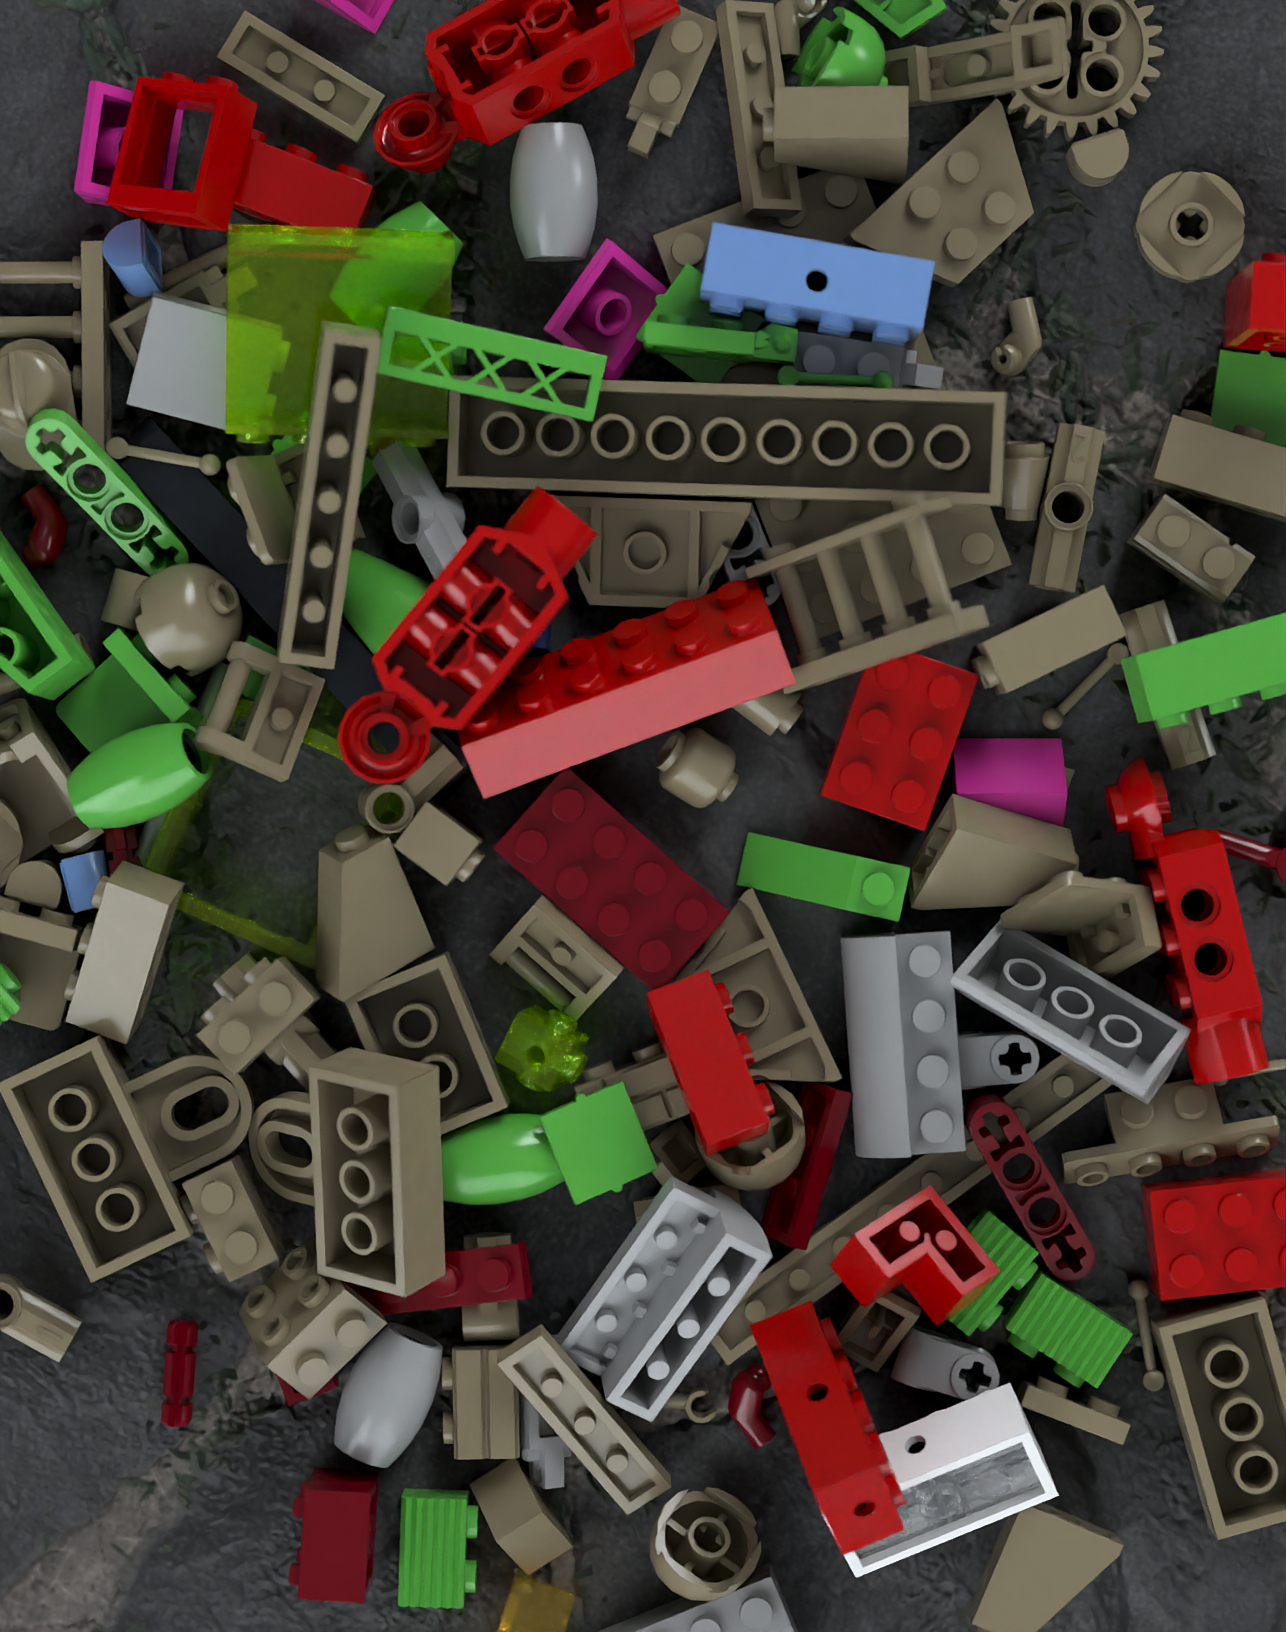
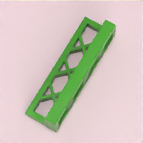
M385 307L380 328L383 331L377 374L593 422L607 356L396 307ZM398 333L419 338L430 357L412 369L388 364L394 334ZM429 341L446 344L447 346L435 352ZM457 347L473 350L484 370L467 381L453 379L440 358ZM484 353L503 358L491 365ZM510 360L528 363L539 382L520 394L506 390L495 370ZM434 362L442 376L421 372V370ZM539 366L556 369V371L545 377ZM565 372L589 377L583 408L561 403L549 383ZM489 375L496 388L475 383ZM543 387L551 401L530 395Z

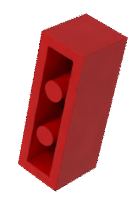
M252 128L232 208L352 254L358 246L377 197L374 186L367 184L369 175L345 164L339 163L336 171L316 164L318 155L297 145L288 143L285 151L265 144L267 135Z
M705 970L647 992L646 1007L705 1155L709 1156L768 1133L770 1123L768 1116L775 1114V1109L763 1082L757 1085L754 1084L747 1066L755 1063L745 1034L741 1032L735 1035L727 1015L734 1013V1008L724 983L720 982L714 985L709 970Z

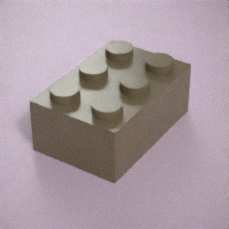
M449 951L393 973L345 1001L366 1051L439 1066L441 1134L509 1106L510 1099Z

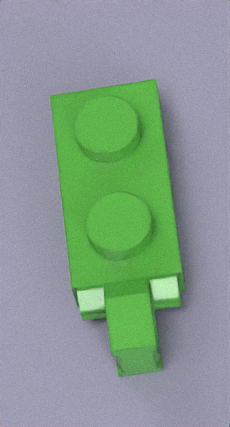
M662 314L657 316V322L645 321L643 350H646V353L748 364L756 361L794 365L797 352L798 329L772 322L762 331L759 330L757 333L745 331V324L728 320H715L712 322V328L690 326V318Z

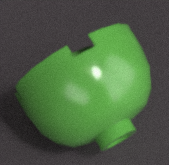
M839 6L832 9L837 15L833 22L823 17L817 23L800 50V57L795 59L791 69L792 72L798 75L801 74L796 87L887 86L888 78L883 75L886 65L884 45L877 31L861 17Z

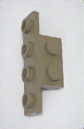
M1193 1079L1163 1084L1148 1105L1124 1091L1104 1094V1107L1113 1144L1063 1153L1061 1173L1064 1184L1077 1183L1081 1186H1093L1103 1183L1109 1177L1131 1173L1136 1177H1144L1159 1172L1163 1167L1185 1164L1188 1167H1201L1212 1163L1216 1158L1236 1154L1243 1158L1257 1157L1268 1152L1270 1148L1277 1146L1280 1125L1278 1117L1275 1115L1223 1124L1213 1082L1197 1084L1194 1083Z

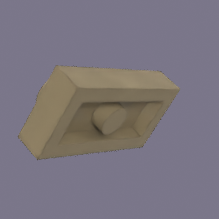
M1043 1376L1038 1377L1036 1384L1021 1380L1016 1396L1022 1407L1121 1445L1124 1444L1131 1424L1118 1416L1120 1406L1092 1395L1089 1396L1087 1404L1067 1397L1070 1387Z

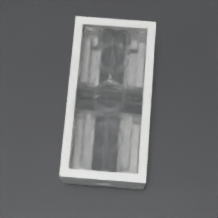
M1011 1383L993 1390L984 1391L976 1397L944 1410L933 1412L927 1417L879 1435L889 1458L891 1469L896 1476L907 1503L897 1508L905 1530L844 1555L857 1578L1059 1496L1041 1448Z

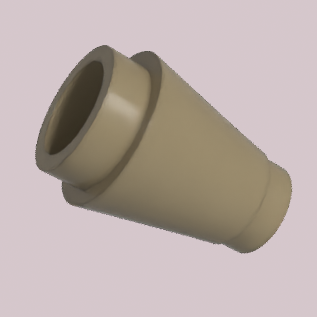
M1005 441L1003 508L1005 509L1006 520H1037L1050 456H1045L1044 442Z

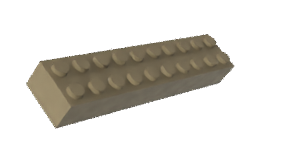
M451 375L453 379L467 381L473 377ZM489 376L475 383L496 388ZM499 377L507 391L518 394L539 382L537 378ZM555 379L549 383L561 403L583 408L589 379ZM602 380L594 420L589 422L450 390L446 486L457 489L533 491L538 485L546 492L892 503L897 499L924 492L927 501L949 497L951 505L1002 507L1007 394L1006 392ZM543 387L530 395L551 401Z

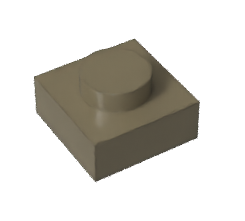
M680 1118L668 1124L648 1141L658 1167L652 1173L662 1187L670 1176L687 1184L707 1166L699 1153L695 1137Z

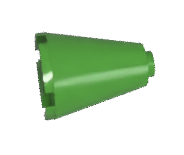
M351 548L342 616L373 655H375L430 587L432 582L362 550Z

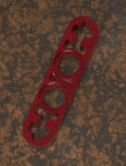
M983 1095L976 1098L969 1104L965 1112L964 1123L966 1129L1039 1252V1255L1056 1278L1063 1281L1082 1279L1091 1271L1094 1265L1095 1252L1093 1246L1022 1123L1003 1098L997 1095ZM992 1111L995 1116L999 1117L997 1120L998 1125L1008 1139L1000 1145L989 1129L983 1127L985 1120L982 1116L987 1112ZM1024 1153L1030 1156L1031 1167L1026 1175L1019 1179H1010L1004 1176L1003 1165L1011 1155ZM1051 1198L1055 1200L1057 1205L1056 1212L1049 1221L1035 1223L1030 1220L1029 1209L1037 1199ZM1061 1232L1068 1244L1075 1249L1074 1256L1076 1260L1067 1264L1061 1258L1062 1252L1052 1236Z

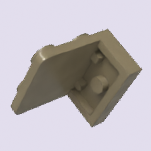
M305 441L274 455L239 456L227 461L229 473L227 483L230 494L235 502L241 506L248 525L246 535L249 546L265 565L288 563ZM357 513L352 543L365 538Z
M1078 871L1062 872L1054 875L1050 879L1049 884L1035 893L1027 894L1017 899L1016 905L1001 914L1002 926L1004 928L1067 937L1070 958L1106 980L1162 948L1150 887L1129 884L1123 878H1107L1102 880L1083 877V874Z
M0 895V962H3L11 969L22 985V988L18 990L21 1008L8 1020L45 1030H55L63 1023L68 1000L64 999V993L72 972L78 967L81 954L77 952L85 927L73 924L74 915L42 907L41 914L39 915L21 910L20 901Z
M310 1238L300 1247L292 1250L285 1258L283 1264L262 1285L256 1286L249 1292L239 1309V1315L266 1367L309 1400L387 1324L382 1313L344 1281L318 1274L316 1238Z

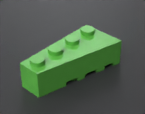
M0 530V668L28 693L54 701L96 667Z
M1286 612L1120 659L1138 723L1156 720L1158 730L1191 721L1188 710L1208 705L1210 715L1243 706L1240 696L1259 690L1262 700L1286 694Z

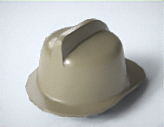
M22 338L8 343L0 349V452L10 463L24 470H44L31 456L26 447L25 439L29 423L35 414L44 409L51 408L66 412L77 422L71 375L66 359L54 346L40 339ZM42 428L41 442L47 444L50 441H55L62 447L60 442L63 432L57 429L50 433L45 428Z

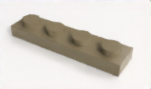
M724 0L715 10L744 216L793 218L802 211L796 165L775 162L774 141H763V108L774 107V87H785L774 4Z
M542 1324L497 1353V1365L627 1515L671 1488V1475Z

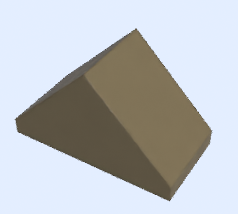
M898 1287L865 1308L855 1298L836 1332L842 1348L836 1351L844 1349L847 1357L878 1372L917 1321L922 1307L911 1294Z
M518 1458L506 1459L470 1482L469 1485L496 1542L527 1575H530L573 1547L574 1544L538 1488L532 1485L529 1474Z

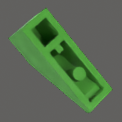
M748 832L736 885L899 922L911 868Z

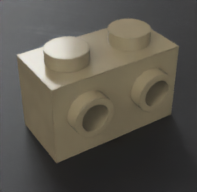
M286 957L278 958L272 964L266 958H263L241 979L247 986L241 994L232 1002L224 995L201 1016V1019L207 1026L197 1036L234 1076L244 1071L322 997Z
M239 1153L190 1176L182 1183L186 1192L180 1195L182 1207L193 1225L201 1223L209 1240L208 1243L203 1245L206 1257L216 1274L224 1271L229 1283L278 1260L285 1252Z

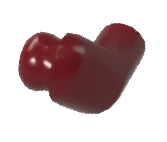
M44 484L32 488L21 496L22 501L35 520L29 541L23 545L22 556L25 562L34 568H42L46 564H52L61 555L68 533L67 520Z
M751 1365L746 1371H740L735 1376L728 1400V1411L754 1449L762 1447L776 1435L775 1430L760 1411L763 1392L771 1387V1380L766 1369L759 1365Z

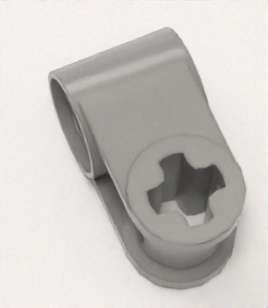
M1022 1031L957 1032L961 1090L983 1088L987 1085L1025 1082L1034 1076L1039 1067L1040 1056L1037 1044L1031 1036ZM1010 1043H1019L1021 1052H1030L1031 1054L1030 1059L1022 1061L1021 1070H1010L1009 1062L1000 1061L999 1055L1008 1053Z
M913 1325L901 1340L890 1377L918 1389L940 1392L968 1400L984 1391L997 1388L1000 1375L995 1359L987 1350L952 1339L943 1333ZM974 1361L981 1362L983 1373L987 1375L986 1380L977 1378L974 1386H968L965 1375L960 1372L961 1369H971Z

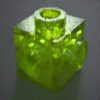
M535 1004L517 1013L494 1060L516 1072V1079L524 1086L538 1092H544L545 1090L551 1092L567 1082L573 1084L577 1080L588 1060V1056L582 1052L590 1036L578 1030L577 1021L569 1015L552 1009L548 1012Z

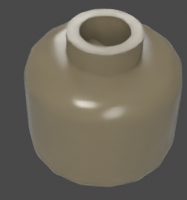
M698 727L689 728L683 733L679 730L672 733L662 745L655 760V767L659 769L658 778L661 786L695 808H704L716 799L720 802L725 801L733 792L739 779V775L734 772L736 763L734 750Z

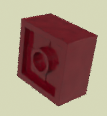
M315 1467L309 1480L302 1482L301 1496H296L293 1501V1516L295 1518H303L301 1546L297 1550V1562L292 1563L289 1567L288 1581L290 1585L298 1586V1600L364 1604L373 1580L379 1486L378 1471Z

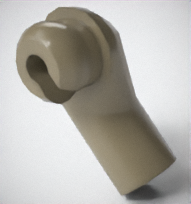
M780 0L775 4L774 13L781 59L800 57V29L826 7L828 0Z
M1033 297L1021 298L1006 303L1012 331L1001 345L992 351L991 364L998 373L1007 377L1023 372L1042 347V337Z

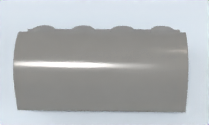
M950 930L840 936L851 1093H853L852 1113L855 1155L865 1158H906L915 1154L966 1151L955 990L950 983L953 976Z
M670 1176L559 1332L555 1341L576 1365L601 1376L606 1401L652 1422L772 1258V1252L763 1229L742 1206L719 1190L713 1188L709 1194H706Z

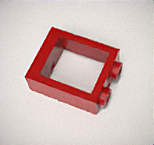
M163 72L161 79L138 77L106 204L133 219L140 218L144 222L226 232L258 104L239 93V85L221 77L208 76L205 83L195 82L187 76L173 72ZM177 109L214 113L194 192L158 188Z

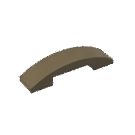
M1054 17L1010 26L1011 31L931 47L914 45L885 51L886 65L883 75L888 78L887 86H908L909 107L977 98L1045 83L1069 74L1065 18Z

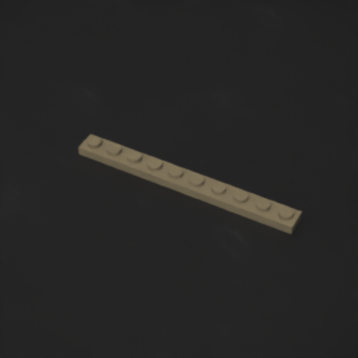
M1059 1052L1041 1065L1034 1076L1025 1082L1015 1084L999 1097L1003 1098L1010 1105L1031 1141L1035 1142L1113 1084ZM992 1111L982 1116L985 1120L983 1127L989 1129L999 1145L1007 1141V1137L998 1125L997 1120L999 1117L995 1116ZM965 1123L966 1151L918 1155L814 1231L810 1236L807 1250L791 1248L761 1271L711 1340V1344L727 1365H730L757 1345L750 1325L811 1300L813 1304L843 1282L830 1267V1264L855 1233L929 1185L948 1205L992 1173L969 1135ZM1017 1154L1011 1155V1156L1005 1161V1163H1006L1007 1161H1009L1011 1158H1013V1157H1014L1015 1155H1017Z

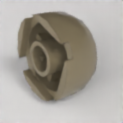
M180 563L145 579L135 592L134 602L141 598L140 606L142 614L135 617L137 629L150 652L161 664L169 669L179 665L186 670H190L185 675L196 676L221 663L226 658L232 641H239L243 631L244 618L238 594L225 577L207 565Z
M765 1081L775 1109V1114L768 1116L770 1121L768 1133L706 1156L696 1132L699 1153L711 1174L732 1188L749 1192L767 1190L782 1183L800 1163L806 1143L802 1109L793 1094L777 1083Z
M706 1487L704 1491L687 1493L689 1490L687 1489L678 1492L659 1512L649 1538L650 1560L658 1577L672 1592L689 1600L713 1601L733 1593L755 1570L761 1554V1541L758 1544L757 1534L754 1530L757 1523L752 1512L737 1497L723 1490Z

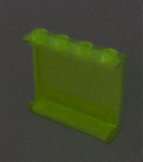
M228 224L225 434H236V440L247 443L268 442L270 435H292L293 442L305 444L322 320L378 328L380 336L383 331L380 328L384 309L388 306L450 320L451 275L455 254V238L452 231ZM398 333L394 334L388 364L412 369L430 357L419 338ZM429 341L435 352L447 346L446 344ZM449 353L440 358L447 370L449 368ZM434 362L421 370V372L442 376ZM376 374L366 446L380 444L381 437L403 438L402 443L404 445L413 447H430L436 444V439H449L447 427L448 389Z

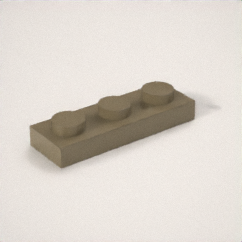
M247 11L243 12L217 55L219 62L358 146L387 100L386 96Z

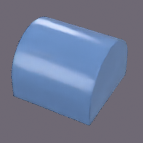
M139 218L115 226L105 237L102 252L125 290L137 297L152 296L154 291L161 292V289H163L161 248L145 222H142Z
M104 849L62 859L59 865L71 910L77 913L96 908L91 906L96 886L103 875L109 877Z

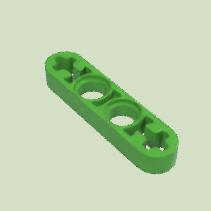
M55 408L44 409L35 414L30 420L25 439L27 450L31 456L148 575L152 576L156 572L171 566L189 562L191 550L189 539L72 416ZM42 428H45L50 433L57 429L63 432L60 442L62 447L55 441H50L47 444L41 442ZM76 447H79L81 449L74 453ZM67 451L72 456L68 460L67 464L63 465L61 463L63 462L65 452ZM83 464H93L102 469L106 480L98 487L89 488L77 481L74 472ZM121 503H131L140 508L143 513V519L134 526H125L115 520L112 510ZM152 525L156 526L154 527L152 539L161 548L167 549L171 546L176 548L173 561L167 556L159 560L155 558L156 544L147 535Z

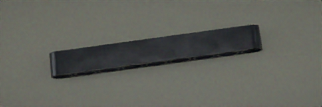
M149 415L124 438L129 445L187 455ZM127 456L122 460L114 459L278 634L288 563L265 565L254 554L247 540L246 532L248 525L244 515L200 468ZM341 620L334 669L308 666V668L315 675L326 680L324 685L347 709L361 697L376 692H383L384 690L372 660L373 653ZM385 721L381 722L371 732V735L388 753H392L397 749L400 743V733L394 724ZM434 726L430 732L463 766L431 798L441 807L473 777V773L461 747L442 727Z

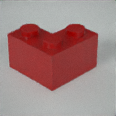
M931 1185L855 1233L830 1264V1267L863 1308L903 1283L936 1326L974 1302L1000 1272L999 1268Z

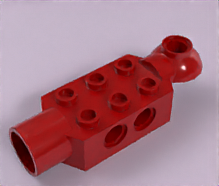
M486 0L427 33L425 55L428 59L427 68L438 90L436 92L412 93L397 99L384 109L375 123L373 133L376 151L392 165L418 173H430L442 167L449 159L454 145L466 138H471L491 146L635 65L636 40L680 16L681 11L677 0Z
M538 485L502 529L479 525L372 657L384 690L383 692H376L361 697L348 708L339 727L338 744L343 760L356 775L371 783L392 784L405 780L422 766L429 752L430 731L434 726L464 730L570 600L562 580L597 538L598 534ZM384 721L394 724L400 733V743L397 749L389 754H382L376 751L371 742L372 730L376 725Z
M1138 756L1122 770L1116 783L1104 787L1105 798L1115 832L1118 834L1128 831L1134 860H1145L1146 867L1138 870L1140 884L1150 887L1152 899L1158 913L1159 920L1157 925L1162 946L1158 952L1159 954H1166L1172 973L1164 975L1169 1001L1172 1007L1178 1005L1183 1016L1179 1018V1023L1191 1029L1185 1047L1194 1083L1202 1084L1223 1081L1261 1071L1270 1066L1261 1031L1263 1003L1223 840L1217 829L1209 830L1202 828L1197 830L1196 827L1164 835L1162 824L1171 822V810L1166 787L1159 772L1149 774L1144 759ZM1194 889L1199 897V906L1193 915L1186 917L1181 909V902L1184 895ZM1208 943L1212 950L1211 961L1205 968L1198 970L1195 965L1194 956L1200 946Z

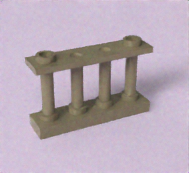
M81 241V256H73L72 261L0 262V284L73 283L74 289H81V310L74 311L73 316H0V338H73L75 344H82V365H74L73 371H69L75 398H82V420H77V423L107 453V443L112 439V330L108 325L112 320L111 267L102 252L103 241ZM76 447L75 452L81 449L79 447Z
M924 492L897 499L892 502L894 512L797 549L794 541L763 551L765 561L745 568L748 579L773 573L776 574L800 650V655L796 656L798 667L791 669L796 683L783 688L784 694L815 687L990 626L983 605L961 610L959 601H952L926 517L952 508L949 497L927 501ZM904 525L931 607L926 610L929 620L917 625L914 616L908 617L882 536V533ZM859 542L862 544L887 623L882 626L885 636L874 640L870 631L864 632L839 553L840 549ZM818 558L843 640L838 641L841 651L832 655L829 654L828 647H821L796 568L797 565Z

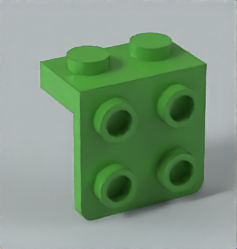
M119 628L102 642L112 655L94 670V674L86 677L64 697L56 707L58 717L90 753L108 741L132 730L166 723H189L194 727L204 718V715L192 703L198 697L193 689L176 672L170 677L157 663L158 659L145 645L140 633L133 637Z

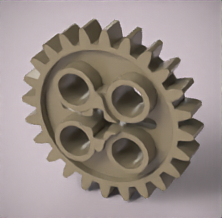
M1000 0L997 9L1007 20H991L988 30L993 34L1011 31L1010 26L1034 22V14L1047 10L1053 12L1058 17L1065 18L1066 43H1068L1072 35L1071 4L1078 3L1080 5L1077 49L1086 52L1082 54L1076 65L1077 97L1070 99L1067 96L1069 74L1060 77L1059 85L1053 89H1043L1034 85L994 94L995 96H1002L1008 93L1012 95L1013 99L1006 110L1008 115L1015 113L1021 108L1028 112L1024 120V128L1028 129L1037 119L1044 121L1043 134L1045 138H1049L1056 125L1063 126L1066 142H1071L1077 127L1081 126L1089 138L1097 135V123L1100 121L1109 131L1118 127L1116 112L1131 120L1137 111L1130 98L1146 102L1150 97V91L1141 81H1157L1161 72L1148 65V62L1159 60L1164 54V49L1149 45V41L1158 37L1162 32L1161 26L1145 25L1144 21L1148 19L1155 9L1153 5L1137 8L1134 4L1136 0H1016L1017 3L1009 0ZM1094 13L1107 14L1115 23V33L1105 37L1097 35L1089 26V16ZM1067 51L1068 71L1070 73L1071 56L1070 52ZM1094 67L1106 69L1113 78V88L1101 92L1090 87L1086 78L1087 70Z

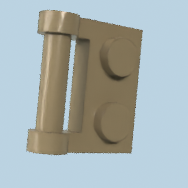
M232 641L226 656L230 664L206 726H199L193 744L206 752L224 756L279 782L286 781L290 776L326 680L293 664L278 662V657L250 644ZM250 670H254L264 675L239 740L226 733Z
M545 894L536 901L489 954L500 965L506 962L560 1010L561 1013L558 1017L569 1027L578 1020L625 968L618 959Z

